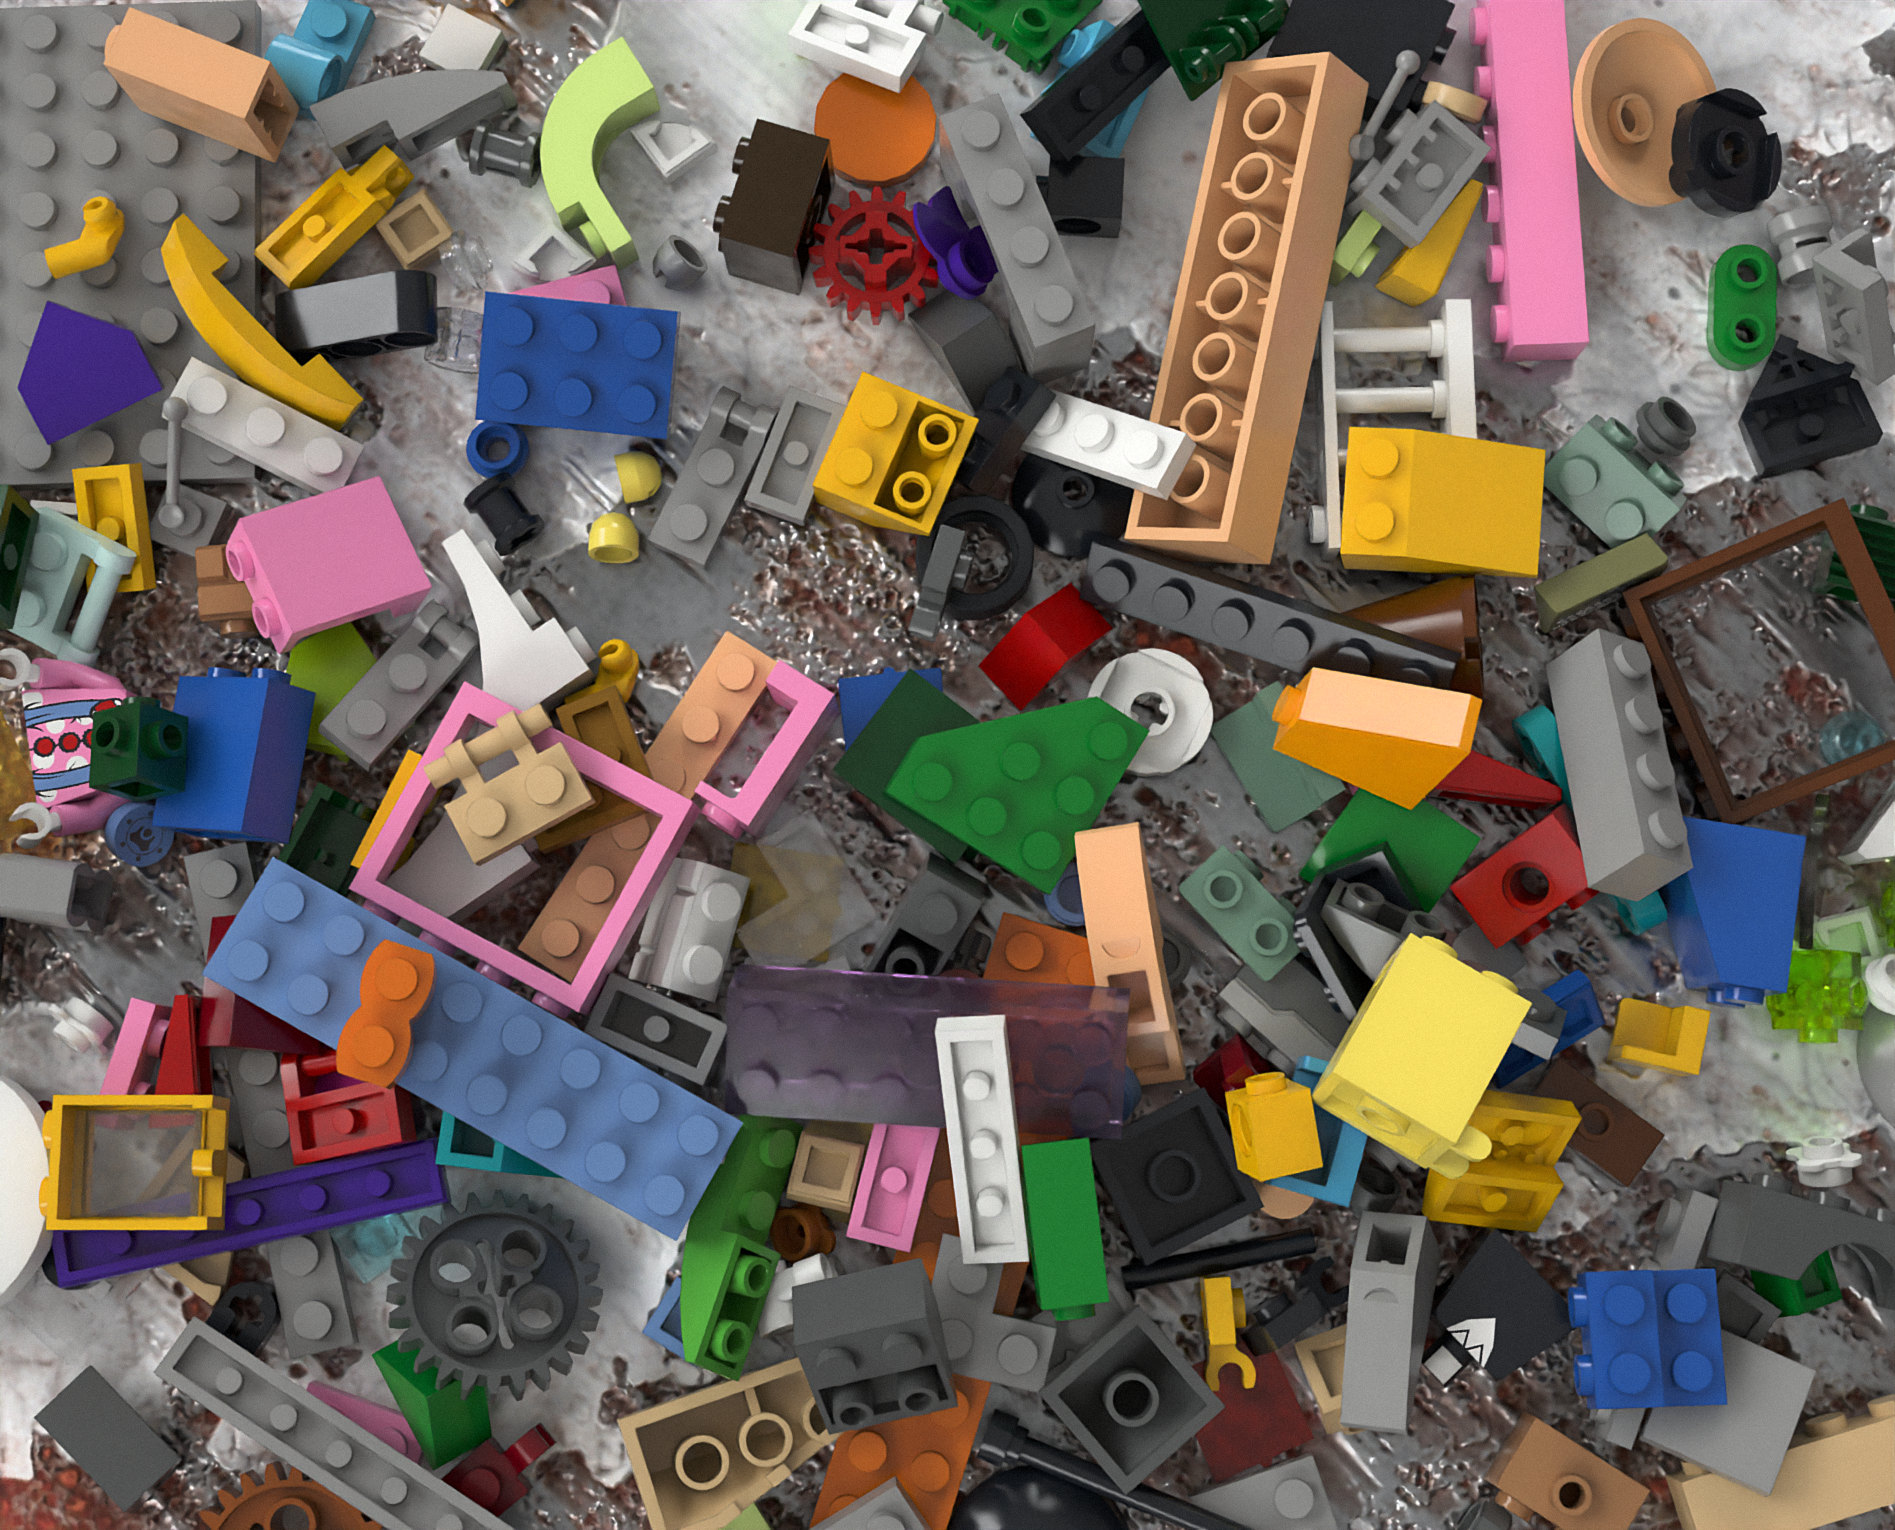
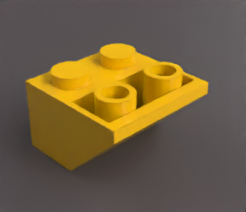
M862 371L812 484L816 503L875 527L930 536L979 424V419Z

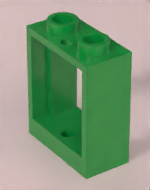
M1074 1138L1020 1145L1037 1304L1041 1310L1052 1309V1314L1055 1316L1056 1321L1096 1316L1094 1304L1110 1301L1089 1138Z

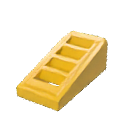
M1474 179L1466 182L1422 242L1412 249L1405 245L1380 275L1375 288L1413 308L1435 296L1441 287L1480 198L1483 184Z

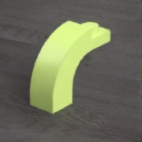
M623 36L589 56L564 81L548 109L540 145L541 171L544 185L563 229L568 233L574 228L579 227L596 258L599 259L608 254L613 264H616L618 271L637 261L639 257L632 238L600 188L601 164L606 151L622 132L660 110L655 88Z

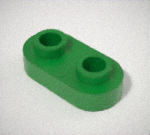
M1742 244L1729 248L1714 263L1709 274L1707 347L1712 358L1720 366L1732 371H1746L1757 366L1771 352L1775 343L1777 270L1770 255L1754 245ZM1746 266L1750 268L1755 275V282H1745L1740 279L1737 267ZM1736 326H1745L1750 329L1753 334V342L1745 343L1739 340L1735 333Z

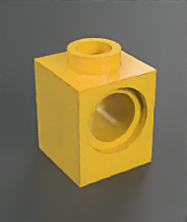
M1270 1072L1246 1078V1088L1225 1092L1238 1170L1262 1182L1323 1167L1310 1088L1285 1078L1284 1073Z

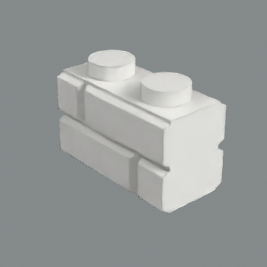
M675 857L650 903L639 940L641 948L635 954L628 979L680 995L715 1003L750 878L700 861Z

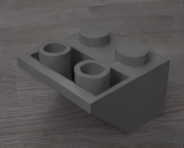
M922 1258L792 1286L794 1348L829 1435L958 1407L957 1393L938 1305Z

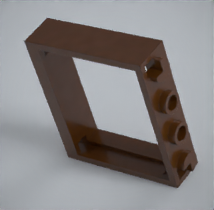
M1844 498L1622 592L1628 607L1619 610L1618 614L1628 638L1639 643L1644 642L1653 662L1650 670L1657 702L1661 703L1669 699L1679 722L1668 727L1682 762L1692 758L1695 759L1704 780L1693 785V788L1708 820L1720 817L1722 823L1736 824L1895 760V739L1737 802L1652 608L1653 605L1827 532L1895 684V611Z

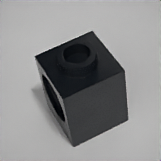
M1050 156L1048 176L1036 175V183L1058 235L1119 238L1122 220L1125 158L1073 156L1068 162L1057 165Z

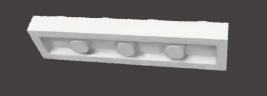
M1006 1016L937 1018L935 1037L963 1264L1029 1262L1031 1241Z

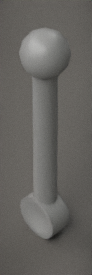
M1405 50L1397 56L1395 63L1397 70L1362 134H1356L1350 140L1349 153L1354 160H1368L1373 156L1375 151L1373 139L1407 76L1414 74L1419 69L1421 61L1416 52Z
M179 397L166 399L162 408L165 417L169 420L166 503L159 510L158 517L161 524L170 529L179 527L186 517L185 509L179 503L181 425L182 420L188 415V405Z

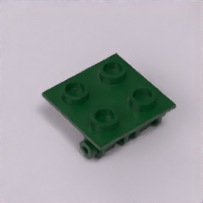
M1137 0L1190 101L1196 100L1222 79L1226 62L1244 61L1272 39L1278 29L1285 24V16L1289 13V6L1286 0Z

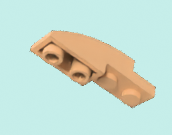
M1135 822L1075 832L1074 838L1082 905L1106 1040H1111L1115 1060L1127 1065L1135 1073L1141 1086L1185 1080L1186 1064L1162 953L1164 939L1140 823Z

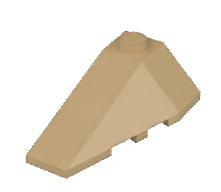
M798 1356L740 1376L739 1382L729 1379L616 1418L652 1530H719L724 1528L771 1488H775L790 1476L795 1469L844 1433L840 1432L829 1435Z

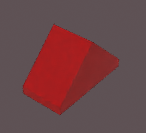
M1069 583L1027 611L978 665V668L1020 713L1113 631V627L1088 601L1080 599L1081 593L1072 583Z

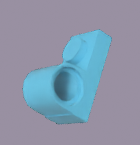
M309 0L293 37L280 33L272 40L264 59L271 61L299 105L298 115L316 121L309 106L344 91L376 19L371 8L351 0Z

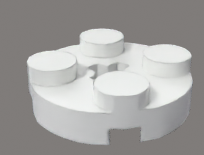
M1150 648L1138 650L1137 653L1126 654L1120 659L1118 657L1099 672L1090 688L1088 698L1097 696L1136 722H1138L1139 716L1131 711V706L1134 702L1145 704L1150 696L1161 701L1159 712L1167 716L1166 722L1163 725L1151 724L1148 729L1150 732L1125 771L1128 774L1142 777L1170 775L1181 766L1190 762L1198 754L1210 733L1213 722L1212 702L1209 699V692L1203 684L1204 680L1189 661L1170 651Z

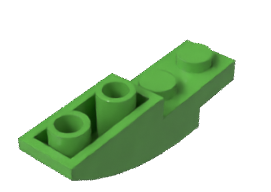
M745 1102L739 1117L743 1124L728 1149L724 1163L720 1164L690 1216L682 1262L680 1291L681 1333L685 1361L738 1382L781 1256L780 1253L764 1245L799 1144L801 1132L804 1129L798 1123L763 1105Z

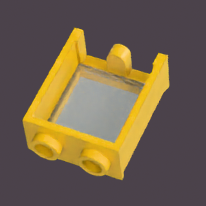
M53 1095L52 1110L46 1112L42 1127L44 1146L47 1150H50L49 1176L43 1178L39 1190V1209L42 1216L47 1217L46 1230H224L230 1098L216 1095Z

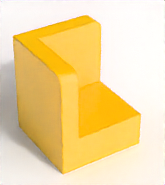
M1623 998L1618 1002L1607 1060L1678 1076L1699 1075L1711 1011L1686 1005L1671 1008L1636 999Z

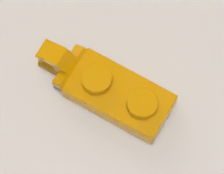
M384 144L362 167L358 165L348 172L340 167L254 250V255L289 290L310 287L387 213L386 210H390L398 196L414 179L413 173Z

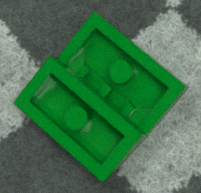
M1358 787L1297 876L1311 885L1319 869L1387 841L1424 911L1430 913L1481 838L1424 799L1412 810H1409Z

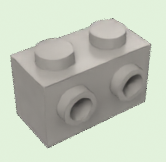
M610 972L584 1029V1033L599 1039L600 1042L632 1060L637 1056L659 1066L657 1074L690 1092L694 1082L702 1086H710L735 1031V1026Z

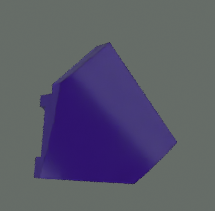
M50 300L46 302L17 387L47 445L165 388L137 335L133 330L127 329L128 326L119 323L115 324L70 309L68 306Z

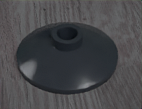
M1029 453L1015 475L1012 503L1013 509L1027 523L1033 543L1043 550L1058 556L1079 558L1089 556L1092 542L1100 534L1117 540L1124 534L1134 489ZM1079 481L1086 487L1087 494L1081 500H1071L1065 496L1063 492L1064 486L1068 482Z

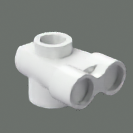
M819 1253L795 1262L791 1268H787L785 1260H779L757 1325L761 1338L773 1337L793 1331L792 1286L846 1275L837 1256L834 1255L827 1258L825 1254Z

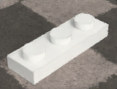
M191 357L170 396L182 398L188 405V415L182 420V428L314 495L344 487L365 445L194 357ZM162 411V417L167 419Z
M1050 389L1057 396L1022 444L1021 450L1165 500L1168 499L1197 446L1187 433Z

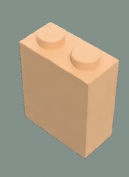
M131 7L128 8L122 24L116 25L106 40L104 50L105 61L103 64L140 111L276 163L300 107L271 61Z

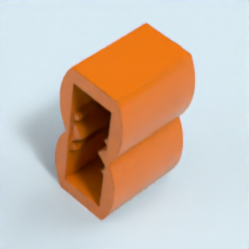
M384 939L374 949L365 964L361 976L360 1001L362 1006L348 1019L339 1037L336 1051L338 1073L391 1090L400 1081L413 1055V1024L425 1013L435 992L437 967L432 954Z

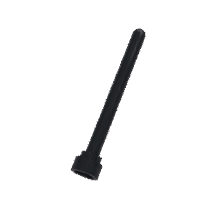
M996 1408L976 1457L1001 1468L1003 1462L1015 1467L1017 1461H1020L1184 1530H1255L1143 1483H1139L1125 1495L1100 1465L1027 1436L1030 1429L1018 1425L1020 1418Z

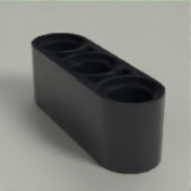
M395 270L279 293L275 296L276 341L300 366H304L317 354H320L328 363H335L435 344L438 342L437 277L426 271Z

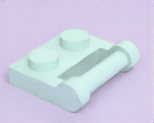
M49 507L34 508L40 516L13 629L7 630L57 655L58 660L71 661L94 668L100 654L96 643L123 574H130L137 555L131 549ZM91 559H93V562L98 566L71 634L65 631Z

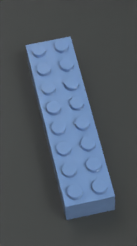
M272 857L203 970V976L337 1050L339 1037L346 1022L362 1006L360 1001L361 976L365 964L374 949L384 939L432 954L437 967L435 992L425 1013L413 1024V1055L405 1074L397 1085L671 1239L678 1240L741 1128L742 1121Z

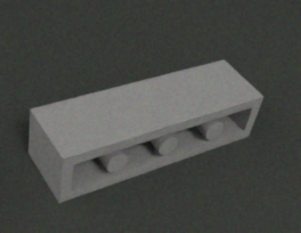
M1597 628L1545 666L1588 888L1637 902L1692 869L1693 864L1687 841V828L1682 818L1674 781L1675 772L1670 762L1663 730V716L1658 707L1650 670L1651 661L1647 654L1646 646L1637 641Z

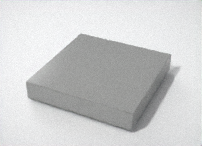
M1721 1329L1728 1405L1653 1407L1649 1411L1639 1440L1767 1497L1772 1492L1816 1370Z

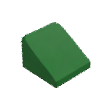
M1828 1250L1810 1263L1798 1281L1750 1270L1755 1290L1782 1310L1778 1318L1798 1316L1843 1299Z

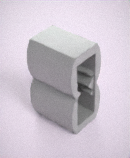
M9 852L0 855V917L12 918L19 922L90 932H99L105 927L113 887L112 876L107 870L91 868L86 863Z

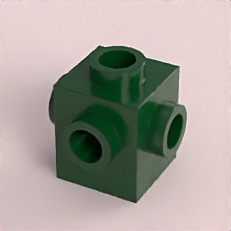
M140 696L123 699L121 706L94 712L91 734L89 788L135 802L184 792L188 717L163 709L161 701Z

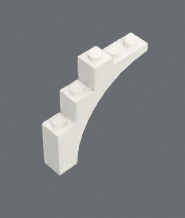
M461 529L442 542L465 585L479 631L483 672L482 691L522 712L541 703L548 713L565 702L564 697L584 689L595 681L596 676L587 664L597 658V656L578 628L575 626L565 632L557 620L552 618L536 630H533L532 626L541 621L540 617L520 589L509 595L497 576L507 569L486 538L475 544L464 529ZM479 722L476 738L491 730V728ZM509 749L480 765L479 768L488 782L519 765V762L512 749ZM462 782L451 802L467 793ZM445 811L436 828L408 862L387 879L385 885L458 924L539 869L541 865L532 853L539 846L534 836L489 862L478 866L474 864L447 811ZM402 917L397 924L398 928L416 938L420 936L423 928Z

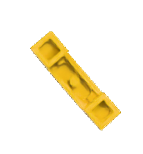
M185 214L175 219L161 247L164 266L182 308L206 343L226 365L251 387L339 432L347 425L364 399L320 354H317L301 367L218 281L229 259Z

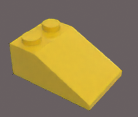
M1349 427L1340 548L1344 569L1538 578L1546 450L1416 429Z

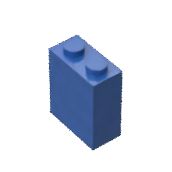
M209 667L207 677L179 676L173 712L188 717L185 791L156 799L151 826L197 838L289 844L316 693L290 685L292 675L267 668H253L251 677H247V674L240 671L219 667Z

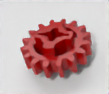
M874 186L871 201L862 202L860 196L853 190L849 192L850 207L845 211L833 203L827 207L828 216L832 223L831 226L816 223L813 228L815 239L823 244L809 248L810 263L822 266L813 272L815 286L818 288L831 285L826 294L827 304L833 308L846 301L849 320L854 321L862 310L870 311L873 325H880L883 311L891 310L895 318L900 322L905 320L904 304L908 301L921 309L926 305V295L922 286L938 288L940 284L938 272L931 268L938 265L937 260L923 245L916 231L913 209L911 211L906 209L905 192L899 191L894 196L892 202L883 201L881 187ZM865 222L853 235H845L856 225ZM889 222L899 225L910 236H900L889 225ZM872 249H884L881 264L870 263L869 258L871 257ZM843 276H854L865 287V291L848 283ZM901 276H910L903 284L888 291V288Z

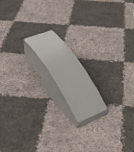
M454 69L421 71L383 78L344 90L309 106L331 149L343 168L347 169L374 155L384 144L389 147L398 141L408 159L412 161L477 127L481 119L490 120L518 104L503 72Z

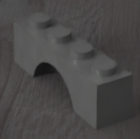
M1758 1173L1752 1174L1750 1184L1724 1180L1706 1257L1760 1273L1798 1281L1816 1257L1830 1248L1845 1244L1854 1250L1867 1266L1874 1283L1877 1306L1895 1311L1894 1212L1867 1207L1864 1217L1848 1212L1851 1200L1810 1190L1809 1198L1806 1200L1790 1195L1793 1186L1792 1182Z

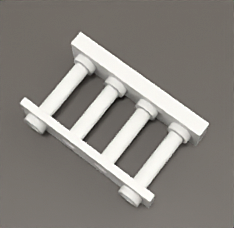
M1445 299L1435 320H1429L1427 326L1333 328V301H1324L1312 359L1314 360L1319 505H1311L1309 510L1310 542L1320 543L1321 561H1334L1341 548L1343 511H1340L1339 475H1346L1347 449L1338 450L1337 414L1430 412L1431 418H1440V433L1477 439L1471 299ZM1427 351L1429 358L1437 357L1438 380H1432L1430 387L1336 388L1334 353Z

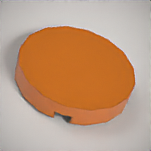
M843 73L826 87L816 106L814 133L816 136L830 139L834 173L838 177L850 183L852 180L858 184H866L868 188L880 186L883 189L907 181L924 167L935 141L936 114L929 93L912 75H910L899 94L858 77Z

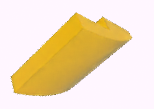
M1485 1090L1467 1124L1489 1137L1492 1144L1491 1152L1482 1161H1469L1468 1171L1458 1179H1449L1429 1168L1421 1210L1423 1215L1427 1216L1429 1221L1536 1233L1564 1186L1554 1166L1582 1119L1572 1101Z

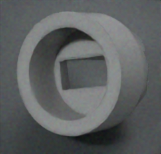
M671 235L661 245L652 261L655 278L665 274L669 280L664 287L676 291L691 287L708 269L707 263L700 252L688 241L676 235Z

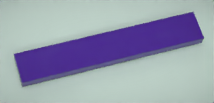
M429 1138L227 1183L224 1230H54L51 1241L59 1288L67 1289L434 1207L443 1203H451L445 1165L435 1164L439 1138ZM192 1191L96 1213L178 1214L175 1217L191 1216L189 1214H191ZM101 1214L92 1217H137L146 1214Z

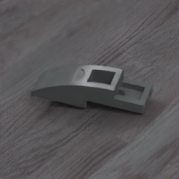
M1339 878L1320 913L1338 943L1373 982H1375L1383 966L1410 933L1419 938L1423 936L1434 937L1452 947L1457 933L1446 929L1439 919L1423 911L1410 912L1386 901L1383 895L1371 886L1362 883L1350 884ZM1460 961L1479 973L1491 971L1486 966L1475 961ZM1518 988L1517 995L1530 1001L1532 1004L1511 1043L1549 1060L1559 1040L1567 1010L1556 1006L1549 996L1538 990Z

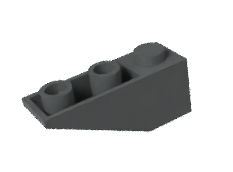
M929 852L897 904L857 977L855 985L832 1023L829 1032L885 1063L982 905L984 882ZM860 993L863 1000L857 1006L853 1018L850 1008H852L854 1001Z

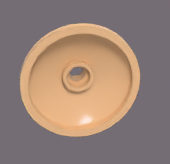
M1647 18L1629 19L1614 24L1599 33L1588 45L1580 60L1574 80L1573 117L1575 129L1588 162L1612 191L1627 201L1641 206L1660 207L1686 199L1678 196L1671 188L1669 182V170L1673 164L1671 142L1677 110L1684 103L1717 91L1704 60L1695 47L1681 33L1667 24Z

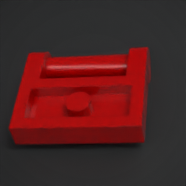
M331 1047L324 1048L323 1056L284 1053L280 1061V1071L294 1166L316 1164L417 1141L410 1091L397 1084L391 1090L365 1082L316 1094L314 1083L318 1080V1077L338 1072L336 1065L337 1050Z

